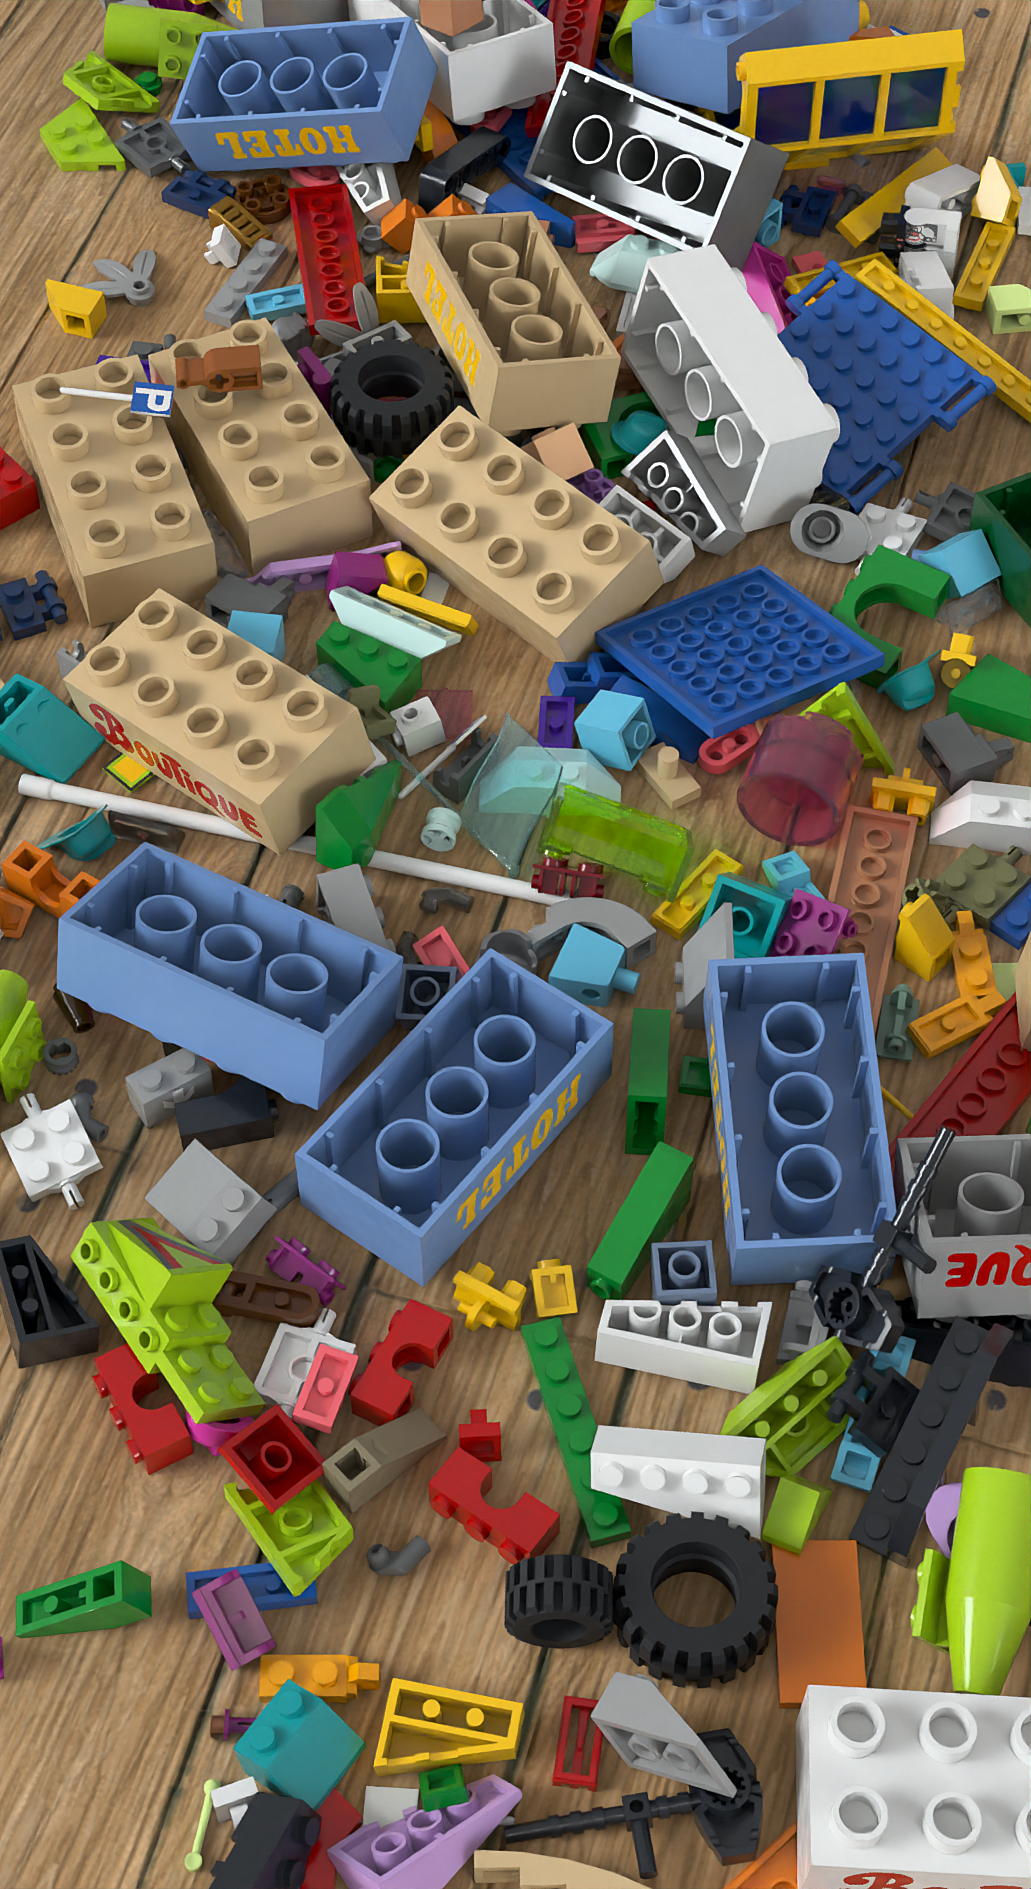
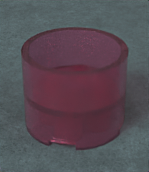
M806 711L804 716H784L780 713L772 717L766 723L737 791L738 808L746 821L763 835L789 845L814 846L830 840L839 829L864 764V754H860L857 746L852 741L854 736L852 732L836 720L810 711Z

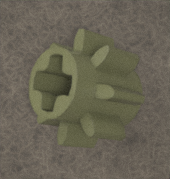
M917 877L915 883L905 887L901 906L904 907L910 901L914 903L921 895L926 893L932 898L940 914H943L947 895L939 891L941 887L940 882Z

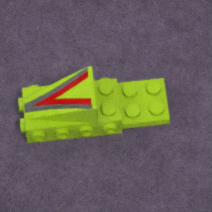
M153 1217L91 1222L84 1230L82 1238L70 1257L148 1374L163 1373L196 1424L259 1415L266 1403L242 1370L232 1352L225 1345L232 1332L212 1304L233 1270L230 1263L162 1231Z

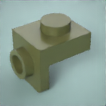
M375 684L351 688L347 691L346 698L347 702L358 708L368 739H378L383 735L396 732L397 720L379 706L380 688Z

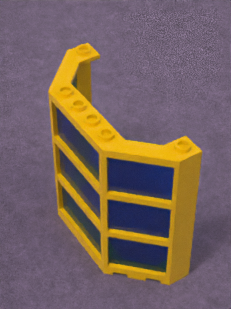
M962 29L745 52L739 57V62H736V77L738 81H742L741 107L729 114L697 107L698 112L703 113V117L789 153L790 155L786 163L796 162L802 157L828 155L829 159L851 157L860 153L862 155L924 149L955 132L956 122L953 120L952 107H958L961 86L956 84L958 71H964L965 64Z

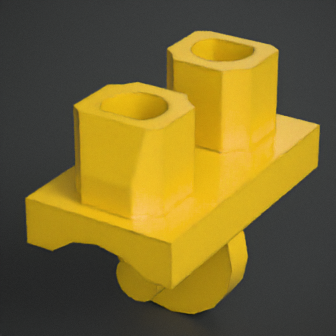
M953 633L950 651L942 650L940 660L947 663L944 664L941 670V678L948 687L954 689L971 671L970 667L976 666L978 657L971 655L975 640L974 636Z
M904 767L902 777L888 775V779L873 777L869 801L872 809L893 812V808L906 810L907 815L918 817V826L924 825L928 814L931 815L933 811L937 787L923 785V780L910 778L911 768Z
M477 1262L467 1273L459 1270L453 1278V1283L456 1284L454 1299L460 1302L457 1310L467 1315L465 1328L474 1332L481 1324H484L493 1329L498 1322L515 1332L521 1323V1309L526 1300V1287L514 1280H508L501 1291L492 1288L491 1285L495 1280V1272L481 1262Z

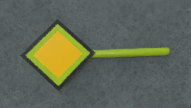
M122 752L102 767L108 775L131 794L155 775Z

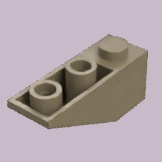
M418 1408L355 1437L323 1462L325 1486L353 1514L447 1439V1436Z

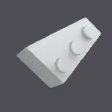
M954 164L911 182L905 192L906 201L904 205L911 206L910 209L927 208L962 212V219L971 211L972 199L977 194L981 182L980 175L959 164Z
M937 251L900 252L897 276L954 320V306L952 304L954 286Z

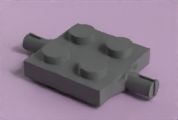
M129 117L122 120L121 127L128 131V133L115 140V146L123 157L147 176L152 178L169 168H175L182 175H184L186 169L191 170V166L184 161L190 155L173 131L170 123L162 117L141 125L136 124Z
M950 482L945 492L938 495V497L919 489L913 502L931 509L930 517L924 526L923 532L944 542L958 534L969 532L975 493L953 482Z

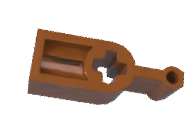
M259 345L214 348L207 351L204 358L187 359L179 357L175 359L177 388L186 389L189 386L206 385L209 390L214 392L263 389Z

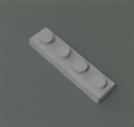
M260 238L203 310L204 320L231 328L247 309L245 295L259 293L288 256L287 246Z

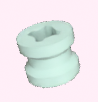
M437 807L431 809L426 817L427 825L424 826L421 832V841L432 850L440 852L449 851L455 846V834L460 830L461 818L457 813L448 808Z

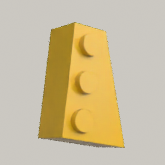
M376 256V296L379 323H389L394 320L398 323H427L406 284L408 261H403L402 265L386 263L385 257Z

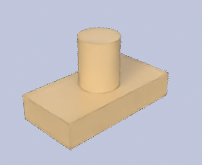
M664 742L647 749L634 765L671 810L701 796V786L680 763L678 750L674 747L666 746Z

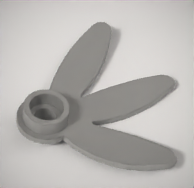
M149 249L139 252L134 259L133 272L123 264L113 260H95L93 265L97 271L113 281H98L80 287L104 292V298L125 295L132 305L137 307L146 306L151 303L155 294V287L149 281L155 268V253Z
M361 282L356 283L353 287L354 306L361 332L348 325L321 319L314 324L315 329L325 339L338 346L343 347L344 342L379 327L377 306L371 293ZM343 351L323 357L319 361L324 365L333 357L343 362Z

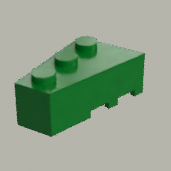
M334 621L316 642L318 670L345 694L351 688L377 685L380 688L379 706L389 715L391 711L408 705L422 687L420 658Z

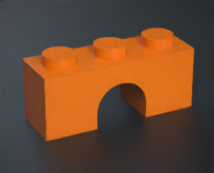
M25 840L1 864L8 890L34 903L35 906L57 918L65 914L100 882V880L83 871L72 881L68 880L56 868L53 855Z

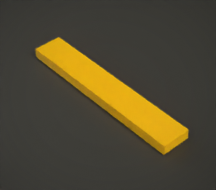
M935 147L841 219L835 226L836 229L854 248H857L881 229L883 212L900 213L901 205H904L906 201V189L911 182L953 164Z

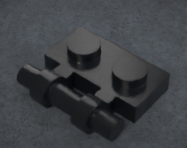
M862 1351L858 1359L852 1361L845 1372L847 1378L842 1387L836 1388L829 1400L831 1406L826 1413V1417L831 1422L838 1424L842 1421L845 1414L851 1416L854 1421L848 1433L880 1458L888 1454L920 1390L891 1366L878 1374L872 1369L876 1357L868 1351ZM861 1386L870 1391L865 1402L856 1396Z

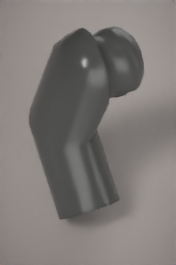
M87 1092L75 1093L71 1096L70 1100L88 1137L101 1143L106 1138L109 1127L91 1117L93 1106L90 1104L95 1102L94 1098Z

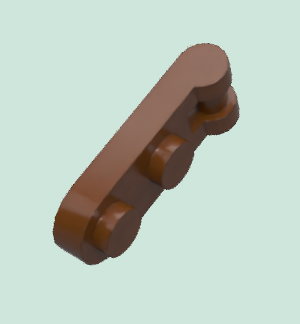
M237 1271L230 1273L222 1286L221 1293L217 1294L212 1302L216 1310L224 1317L238 1315L277 1324L285 1323L301 1328L314 1324L321 1315L323 1308L318 1292L310 1286ZM244 1291L242 1298L236 1297L238 1293Z

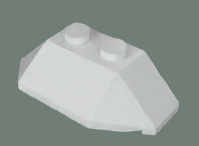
M970 780L932 811L929 844L969 848L972 844H975L983 850L1006 852L1010 846L1015 845L1016 849L1017 847L1020 848L1023 855H1031V787Z

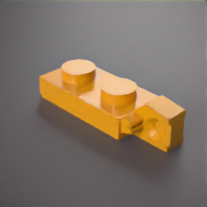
M971 910L956 911V931H951L955 937L951 963L958 998L969 993L970 996L976 995L978 999H981L997 991L986 935H984L983 929H974Z
M998 990L981 999H978L976 995L970 996L968 993L909 1023L905 1032L924 1057L929 1059L982 1032L1001 1010L1006 1000Z
M261 1655L259 1701L269 1703L284 1683L290 1679L322 1699L325 1703H347L348 1698L357 1697V1690H380V1665L378 1663H360L357 1656Z

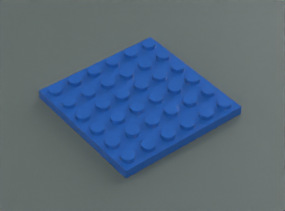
M762 564L595 632L596 644L712 739L724 736L766 716L810 699L815 695L836 687L839 683L848 682L859 676L866 675L873 670L883 667L885 662L884 653Z

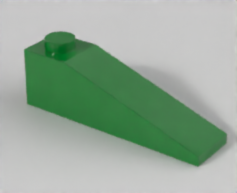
M395 759L374 769L368 778L359 776L354 779V784L351 786L344 784L337 786L316 805V862L334 870L357 863L362 868L371 862L398 794L401 791V761Z

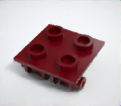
M554 856L543 857L542 862L533 864L532 868L540 869V875L533 874L531 888L538 889V893L556 895L559 875H561L559 897L564 896L567 876H571L570 898L575 897L578 878H580L577 898H604L605 885H599L600 878L605 879L612 876V872L603 871V864L583 862L579 863V867L568 866L569 859Z

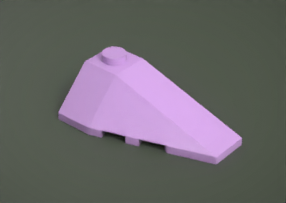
M495 1774L489 1775L466 1785L469 1802L426 1813L424 1809L418 1810L416 1805L402 1811L404 1818L381 1828L377 1821L361 1827L327 1850L328 1857L349 1889H443L471 1857L474 1850L478 1849L522 1798L521 1790Z

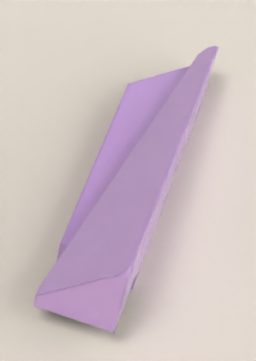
M390 542L352 553L378 554L385 558L394 551H402L401 542ZM334 554L271 562L256 576L246 578V580L255 586L261 582L270 587L282 576H285L294 581L295 592L325 589V582Z

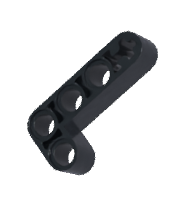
M482 126L429 162L423 168L420 175L418 205L424 209L426 214H429L451 194L458 198V192L462 190L465 183L471 184L507 157L511 147L510 138Z

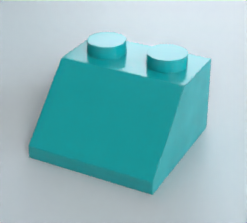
M730 871L718 874L699 929L724 902L732 903L734 958L769 957L792 896Z
M288 1679L236 1743L233 1750L245 1774L250 1777L253 1776L254 1780L279 1796L305 1801L316 1812L366 1748V1743L322 1699Z

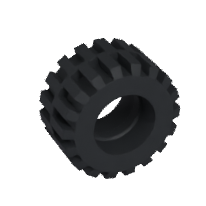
M566 1554L536 1556L512 1565L510 1570L506 1572L504 1625L507 1632L517 1640L545 1648H575L603 1640L604 1637L612 1633L613 1629L612 1572L608 1571V1567L597 1563V1561Z

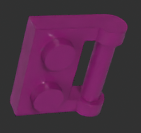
M308 346L297 350V367L332 419L333 414L330 407L329 393L331 374Z

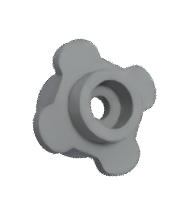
M368 225L362 229L361 234L356 236L357 243L362 244L364 252L369 254L379 252L382 248L390 247L387 242L381 239V226Z

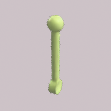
M209 1779L204 1784L206 1797L193 1849L184 1859L185 1867L191 1873L200 1871L203 1866L200 1853L213 1805L210 1791L221 1787L220 1782L216 1779Z

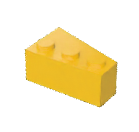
M393 1678L373 1765L376 1775L381 1777L427 1771L457 1763L465 1766L516 1759L525 1716L523 1703Z

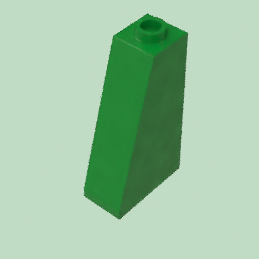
M988 653L949 693L945 716L958 712L965 723L1031 743V677Z
M633 1008L625 1154L651 1155L659 1141L664 1143L671 1010Z
M661 1141L658 1142L587 1266L586 1287L590 1288L596 1296L606 1300H624L651 1259L652 1243H662L690 1201L694 1165L693 1157Z

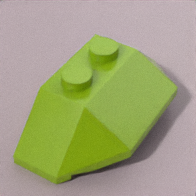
M837 1336L831 1337L779 1368L728 1413L719 1435L766 1439L765 1476L781 1478L795 1475L847 1428L848 1414H845L842 1421L837 1424L831 1422L826 1417V1413L831 1406L829 1400L836 1388H841L847 1378L845 1372L854 1360Z

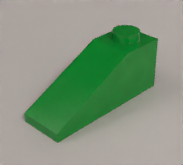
M120 1560L17 1595L15 1636L22 1639L115 1629L152 1617L151 1576Z

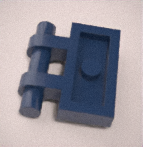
M186 169L183 178L177 176L161 192L162 202L209 219V208L226 196L234 199L236 187L230 185L228 180L222 178L216 180L208 177V174L204 171Z
M790 185L787 190L783 191L779 202L783 203L781 229L787 223H792V232L820 238L836 202L837 192L808 186L804 193L799 192V188L796 185Z
M40 570L35 574L37 580L35 585L29 586L26 578L0 585V608L15 641L46 632L45 621L54 619L57 624H64L68 620L66 614L67 606L63 598L58 597L57 584L54 578L49 577L46 570ZM42 599L46 600V603L38 606L36 601Z

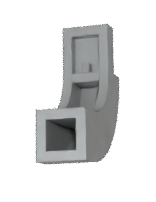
M572 898L546 907L545 923L533 926L526 933L532 940V950L536 954L537 963L562 949L574 923L622 945L626 949L625 969L631 968L656 953L657 931L642 915L628 906L603 898Z

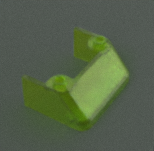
M558 782L537 841L536 852L556 859H562L563 855L574 853L638 877V880L644 884V891L659 897H663V894L666 893V900L674 903L695 848L692 832L678 824L574 785Z

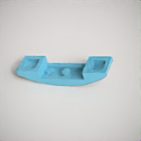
M900 1336L892 1354L870 1350L869 1352L876 1357L872 1369L880 1374L882 1370L891 1366L906 1378L916 1340ZM861 1386L857 1397L865 1402L870 1391ZM850 1416L830 1481L870 1493L882 1457L878 1458L848 1433L854 1421Z

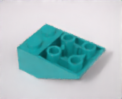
M16 673L0 690V755L48 779L66 784L105 741V738L47 688Z

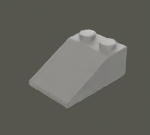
M724 902L683 946L682 962H675V984H682V992H676V1014H683V1029H705L703 998L709 960L734 959L732 903Z
M196 1139L191 1142L145 1197L160 1214L197 1248L230 1263V1265L277 1211L275 1206Z
M615 1672L590 1717L625 1763L635 1769L734 1798L737 1792L736 1787L700 1738L659 1692L658 1685L643 1674L637 1673L635 1676Z

